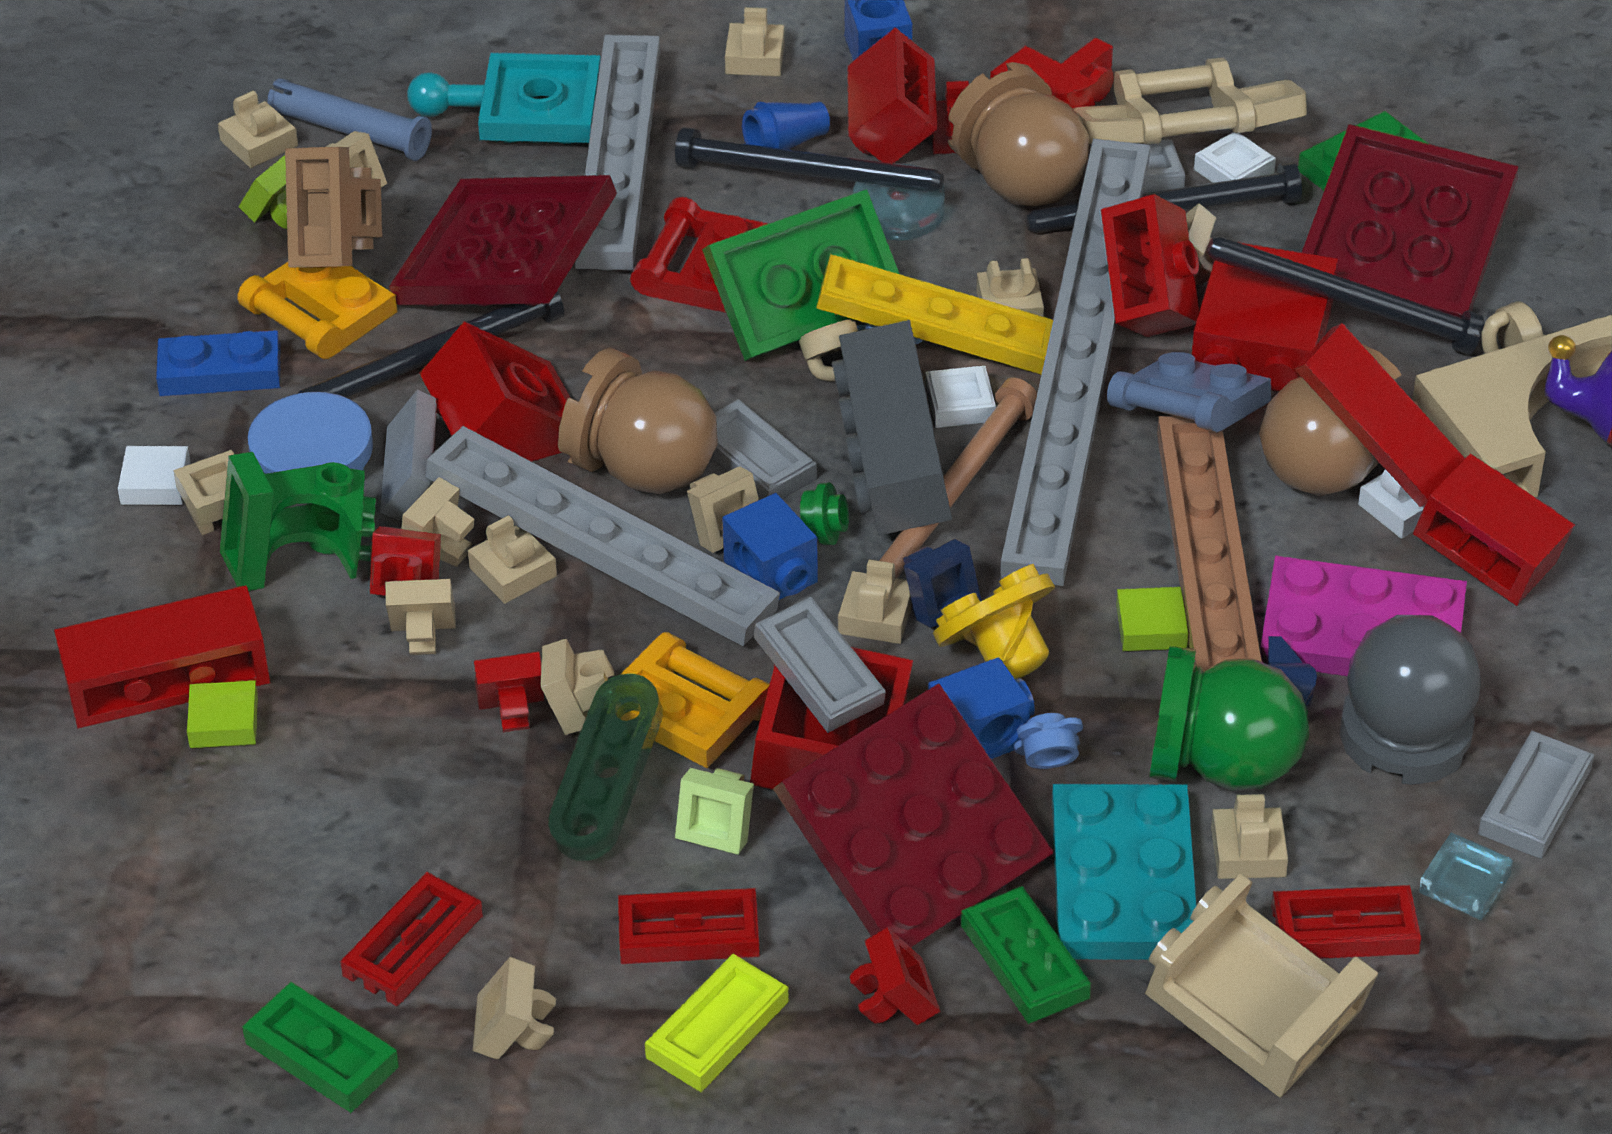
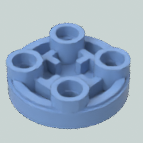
M304 392L281 398L264 408L255 417L249 428L248 445L249 452L254 453L264 474L322 465L330 462L341 463L350 469L364 470V466L372 454L373 438L370 420L358 404L346 397L333 393Z

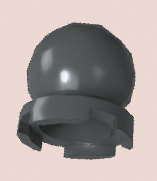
M1395 615L1368 630L1350 659L1347 675L1349 694L1345 697L1339 735L1347 755L1362 770L1370 774L1373 765L1386 772L1403 774L1402 784L1414 785L1436 782L1459 769L1462 764L1463 755L1471 746L1475 721L1473 710L1479 700L1481 687L1479 666L1472 644L1448 623L1433 615Z

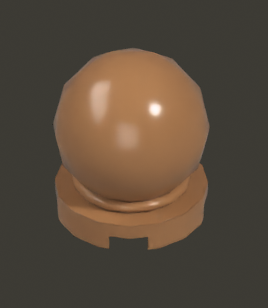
M1011 62L1006 64L1008 71L1001 72L991 79H988L984 74L979 75L960 93L949 112L948 120L954 125L952 140H948L949 146L971 168L980 171L987 185L997 195L1010 203L1035 207L1058 202L1079 185L1088 164L1089 135L1080 117L1067 103L1053 96L1051 88L1028 65Z
M1362 344L1394 380L1402 375L1398 368L1379 351ZM1302 377L1291 380L1268 403L1259 435L1268 466L1288 487L1317 496L1352 489L1379 463Z
M610 347L599 351L582 370V372L590 374L592 377L586 385L580 401L578 402L569 397L567 399L559 427V451L571 456L567 462L590 472L601 468L605 464L612 476L636 491L663 494L689 486L704 473L718 445L716 415L702 391L677 374L655 370L642 374L639 360Z

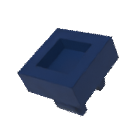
M953 539L934 550L930 547H923L903 558L916 621L927 627L933 628L938 625L936 619L943 615L941 610L966 595L976 592L980 602L982 601L970 546Z

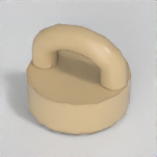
M1519 301L1499 308L1486 320L1483 327L1482 348L1484 353L1499 350L1497 337L1503 349L1542 336L1543 331L1537 316L1527 304Z
M851 319L844 320L801 336L799 343L811 373L816 378L828 382L835 381L833 367L825 366L821 357L842 351L839 335L858 331L855 321Z

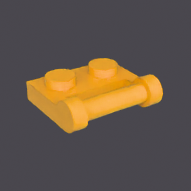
M286 262L264 278L259 275H253L246 279L241 285L237 296L241 306L253 314L264 313L305 340L306 348L321 359L333 357L397 313L395 294L351 266L294 268L288 267V262ZM285 298H288L289 300L293 301L294 303H296L297 305H299L315 317L319 318L320 321L315 320L314 318H312L311 316H309L293 304L289 303L285 300Z
M663 632L610 684L614 691V696L611 700L600 704L602 714L708 769L753 720L760 721L769 683L757 677L749 681L686 649V642L669 632ZM673 672H676V673H678V674H680V675H682V676H684V677H686V678H688V679H690V680H692V681H694V682H696V683H698V684H700V685H702V686H704V687H706V688L712 690L713 692H715V693H717V694H719V695H721V696H723V697H725V698H727V699H729V700H731V701L729 702V701H727V700H725V699H723V698H721V697H719V696H717V695H715V694H713V693H711V692H709V691L703 689L702 687H700V686H698V685H696V684H694V683H692V682H690V681H688V680H686V679H684V678H682V677H680V676L674 674Z

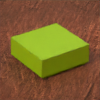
M1181 587L1117 589L1116 608L1123 651L1167 650L1169 646L1187 648L1188 627Z
M256 681L190 684L187 721L189 747L201 748L256 744L258 708Z

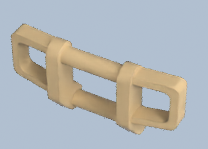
M1223 57L1207 59L1205 65L1156 72L1136 74L1131 69L1115 71L1114 92L1118 105L1074 108L1089 135L1090 144H1092L1093 139L1152 145L1159 144L1162 137L1229 128L1235 133L1254 131L1256 127L1299 118L1307 114L1306 91L1293 81L1282 80L1238 89L1234 86L1228 61ZM1208 87L1214 108L1159 115L1157 110L1145 101L1142 96Z

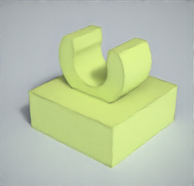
M689 768L681 779L675 838L739 855L748 842L754 784L745 782L744 774L717 768L714 773Z

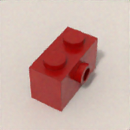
M897 28L891 30L848 65V136L853 144L864 154H872L881 162L894 164L937 130L935 59Z
M1155 194L1101 209L1115 323L1145 337L1196 325L1199 306L1194 275L1199 271V260L1196 249L1189 240L1185 209Z
M1470 453L1429 495L1413 535L1517 606L1557 563L1575 524Z

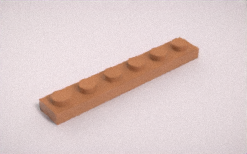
M1158 416L1157 437L1178 576L1188 627V642L1190 649H1196L1194 667L1199 665L1205 671L1225 659L1253 658L1261 661L1223 430L1213 432L1201 429L1197 426L1195 420L1178 416Z

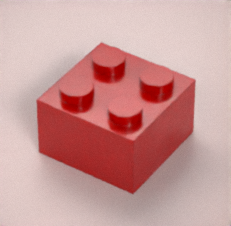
M851 647L886 691L884 705L827 733L774 665L755 739L750 783H753L755 786L774 789L786 778L905 705L913 660Z

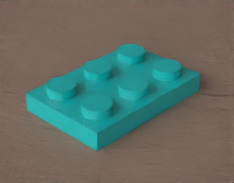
M1053 784L1052 820L1057 936L1073 959L1149 960L1154 948L1167 932L1175 928L1182 933L1193 922L1190 918L1196 907L1188 785Z

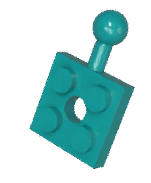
M490 53L485 85H449L447 80L441 75L426 72L416 76L411 81L407 90V99L411 108L424 117L438 116L445 112L449 106L481 107L478 120L480 140L558 142L562 144L574 142L589 143L601 55ZM536 96H548V98L534 99Z

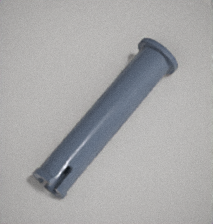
M279 78L273 83V86L283 90V93L272 89L268 93L267 103L279 114L347 135L354 131L368 133L373 143L405 153V157L412 161H417L424 156L431 141L432 125L430 120L424 116H417L415 119L407 118L298 85L283 78Z

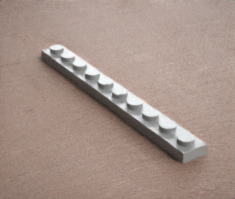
M1093 139L1002 553L1001 578L1025 566L1034 564L1039 575L1047 573L1054 585L1064 586L1116 329L1101 209L1142 198L1149 166L1150 145Z

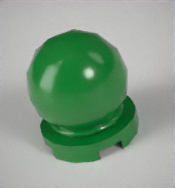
M1169 646L1149 778L1176 782L1178 764L1181 767H1187L1190 764L1207 782L1237 791L1263 789L1288 773L1302 757L1310 734L1308 711L1302 693L1286 674L1279 668L1253 658L1225 659L1203 671V668L1199 665L1194 667L1196 649Z

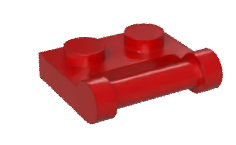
M686 197L674 198L665 211V225L647 258L641 259L636 264L630 275L631 285L636 291L645 296L726 313L702 249L710 244L767 225L768 223L736 215L703 210L692 199ZM685 235L698 238L681 272L668 271L667 268Z

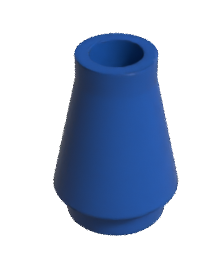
M758 102L753 109L747 110L742 118V133L746 144L786 150L816 136L826 135L830 128L829 114L822 102Z

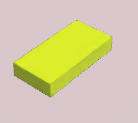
M732 954L645 1042L646 1059L697 1091L702 1092L789 1002L788 986Z

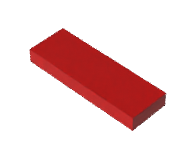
M1343 323L1332 327L1295 368L1297 373L1419 507L1426 505L1429 495L1465 459Z

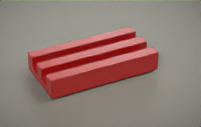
M426 872L340 961L342 976L352 982L358 977L363 979L364 989L373 994H376L379 990L384 991L386 1001L398 1007L483 917L481 900ZM436 896L441 898L421 920H414ZM413 921V923L401 934V941L382 959V961L378 965H375L373 961Z
M1410 885L1273 891L1271 910L1273 917H1276L1275 926L1319 959L1419 954L1421 934ZM1400 912V914L1361 915V913ZM1333 915V917L1292 919L1293 916Z
M756 888L618 895L621 964L728 959L732 954L740 958L760 957ZM743 915V917H726V918H707V919H702V917H708V916ZM669 918H674V920H668V921L633 922V920H650V919H669Z

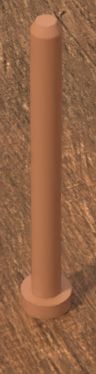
M1009 378L1004 381L995 394L997 407L943 476L950 508L1017 420H1028L1033 415L1037 391L1028 382L1019 378ZM939 523L901 531L879 561L894 563L895 577L898 578L904 570L903 558L918 551Z

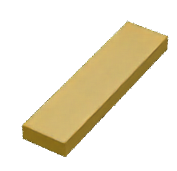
M832 254L825 270L816 306L817 309L878 327L910 320L913 336L1038 374H1042L1053 320Z

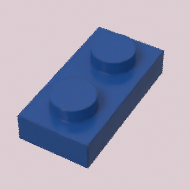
M278 330L158 338L156 380L159 396L280 388L281 347Z

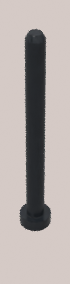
M681 128L675 144V161L678 167L695 168L698 161L933 193L941 190L944 183V175L936 169L704 139L701 137L700 130L694 128Z
M1295 162L1279 164L1277 173L1143 193L1142 197L1155 194L1185 210H1191L1198 204H1201L1203 207L1275 196H1281L1282 201L1286 204L1301 201L1302 182L1297 164ZM1079 203L1033 210L1026 215L1028 231L1042 233L1074 228Z
M1223 237L1212 238L1207 247V254L1215 261L1451 339L1453 350L1468 355L1475 350L1482 336L1484 317L1469 310H1466L1461 317Z
M557 290L549 304L535 306L509 304L467 321V323L496 336L539 317H543L546 322L551 323L563 318L565 310ZM461 324L300 390L298 393L327 392L347 398L417 369L430 362Z

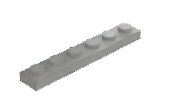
M604 35L585 175H610L617 195L575 261V269H600L606 271L634 269L660 60L659 36Z
M464 426L427 459L425 476L427 479L433 482L438 477L444 479L460 489L459 496L501 518L509 515L513 519L514 525L741 646H744L754 636L756 623L772 616L777 611L780 592Z

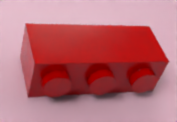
M247 585L54 629L77 729L189 703L190 684L256 681V686L270 683L264 640Z

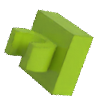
M285 155L254 180L238 206L254 223L270 211L273 220L282 228L287 229Z

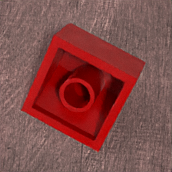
M464 321L419 373L430 395L436 398V413L443 418L451 435L453 436L464 426L531 462L562 453L558 448L559 427L568 397H571L551 362Z

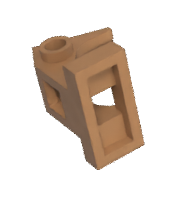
M349 147L285 148L288 267L352 266V250L374 249L373 238H382L381 179L372 178V168L350 167Z

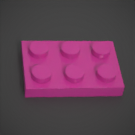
M1275 556L1260 646L1261 661L1268 664V637L1282 636L1303 663L1310 664L1315 668L1316 672L1347 676L1350 659L1365 633L1395 615H1433L1461 633L1467 581Z

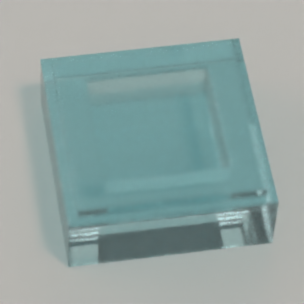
M1451 832L1422 875L1419 893L1482 920L1510 877L1513 859Z

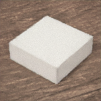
M1233 132L1196 153L1194 170L1215 183L1273 174L1276 158L1240 133Z
M986 366L926 372L925 387L935 428L985 423L996 408Z
M126 446L118 485L120 504L182 505L183 498L176 488L173 470L190 464L188 446Z

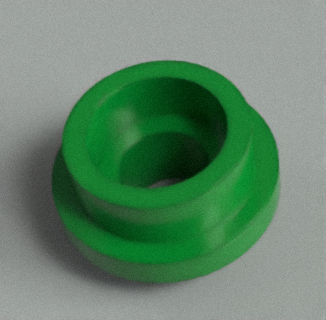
M831 482L819 483L815 490H805L800 502V519L816 535L817 540L822 545H835L839 539L840 532H846L849 525L847 499L844 494H837Z

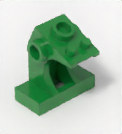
M253 452L228 455L220 554L237 587L247 585L248 591L264 588L266 565L271 554L280 546L293 542H308L312 549L323 554L335 553L343 564L349 578H356L358 561H371L372 546L361 545V537L372 538L375 530L376 498L364 496L365 471L350 469L341 463L330 462L322 465L264 474ZM295 504H307L302 506L289 507Z

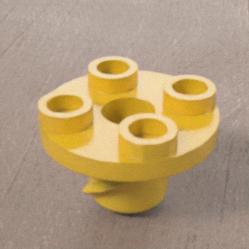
M1034 564L1025 566L999 581L1001 586L993 591L994 595L981 602L975 592L944 607L941 610L943 615L936 619L939 627L932 633L938 646L944 647L966 639L979 648L985 662L999 657L1015 679L1024 677L1040 667L1047 659L1049 649L1031 616L1033 604L1053 591L1055 586L1049 574L1039 575Z

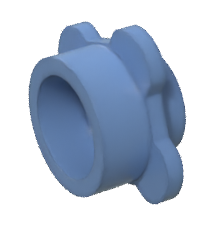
M1045 713L1032 717L1026 724L1021 725L1017 729L1018 737L1021 740L1014 744L1015 752L1019 755H1025L1027 765L1036 769H1051L1069 764L1079 755L1078 745L1080 741L1076 733L1083 730L1082 720L1073 717L1065 718L1064 715L1059 713Z

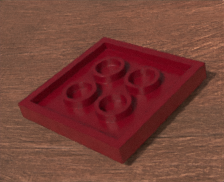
M1349 124L1301 253L1337 258L1336 276L1461 317L1463 312L1466 310L1472 311L1518 179L1519 166Z
M585 175L460 179L389 285L390 291L396 296V304L425 306L447 304H474L477 306L526 304L535 306L549 304L617 195L611 176Z
M940 683L786 778L773 789L869 934L873 936L889 927L911 948L960 916L961 910L978 904L1054 853Z

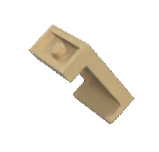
M1239 874L1224 891L1217 886H1213L1202 897L1191 914L1190 919L1193 922L1182 933L1173 928L1159 941L1149 958V962L1155 966L1145 994L1281 1098L1362 1010L1379 973L1357 956L1340 973L1336 972L1247 904L1246 898L1253 882L1243 874Z

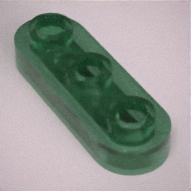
M620 674L608 679L599 687L591 703L550 810L548 825L558 849L571 859L578 861L597 859L609 852L619 838L663 718V707L655 686L641 675ZM627 712H640L639 715L632 720H621L622 716ZM614 767L619 769L612 777H599L607 768ZM585 826H597L596 830L588 835H577Z

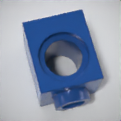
M844 0V36L853 61L894 28H897L912 40V21L904 0Z
M777 493L722 517L724 562L727 565L780 592L779 600L789 595H795L806 587L818 582L817 537Z
M999 657L928 683V689L940 683L990 759L1015 750L1014 744L1021 740L1018 737L1017 729L1021 725L1026 724L1030 716L1035 712L1034 700L1029 687L1021 678L1015 679Z

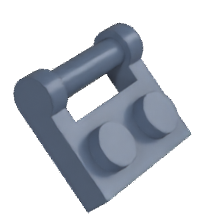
M1171 352L1161 355L1158 361L1135 374L1123 371L1116 372L1109 382L1107 399L1109 404L1116 408L1128 411L1137 407L1195 420V423L1201 429L1220 432L1271 401V378L1249 374L1247 369L1240 365L1221 364L1215 366L1195 361V357L1189 353Z

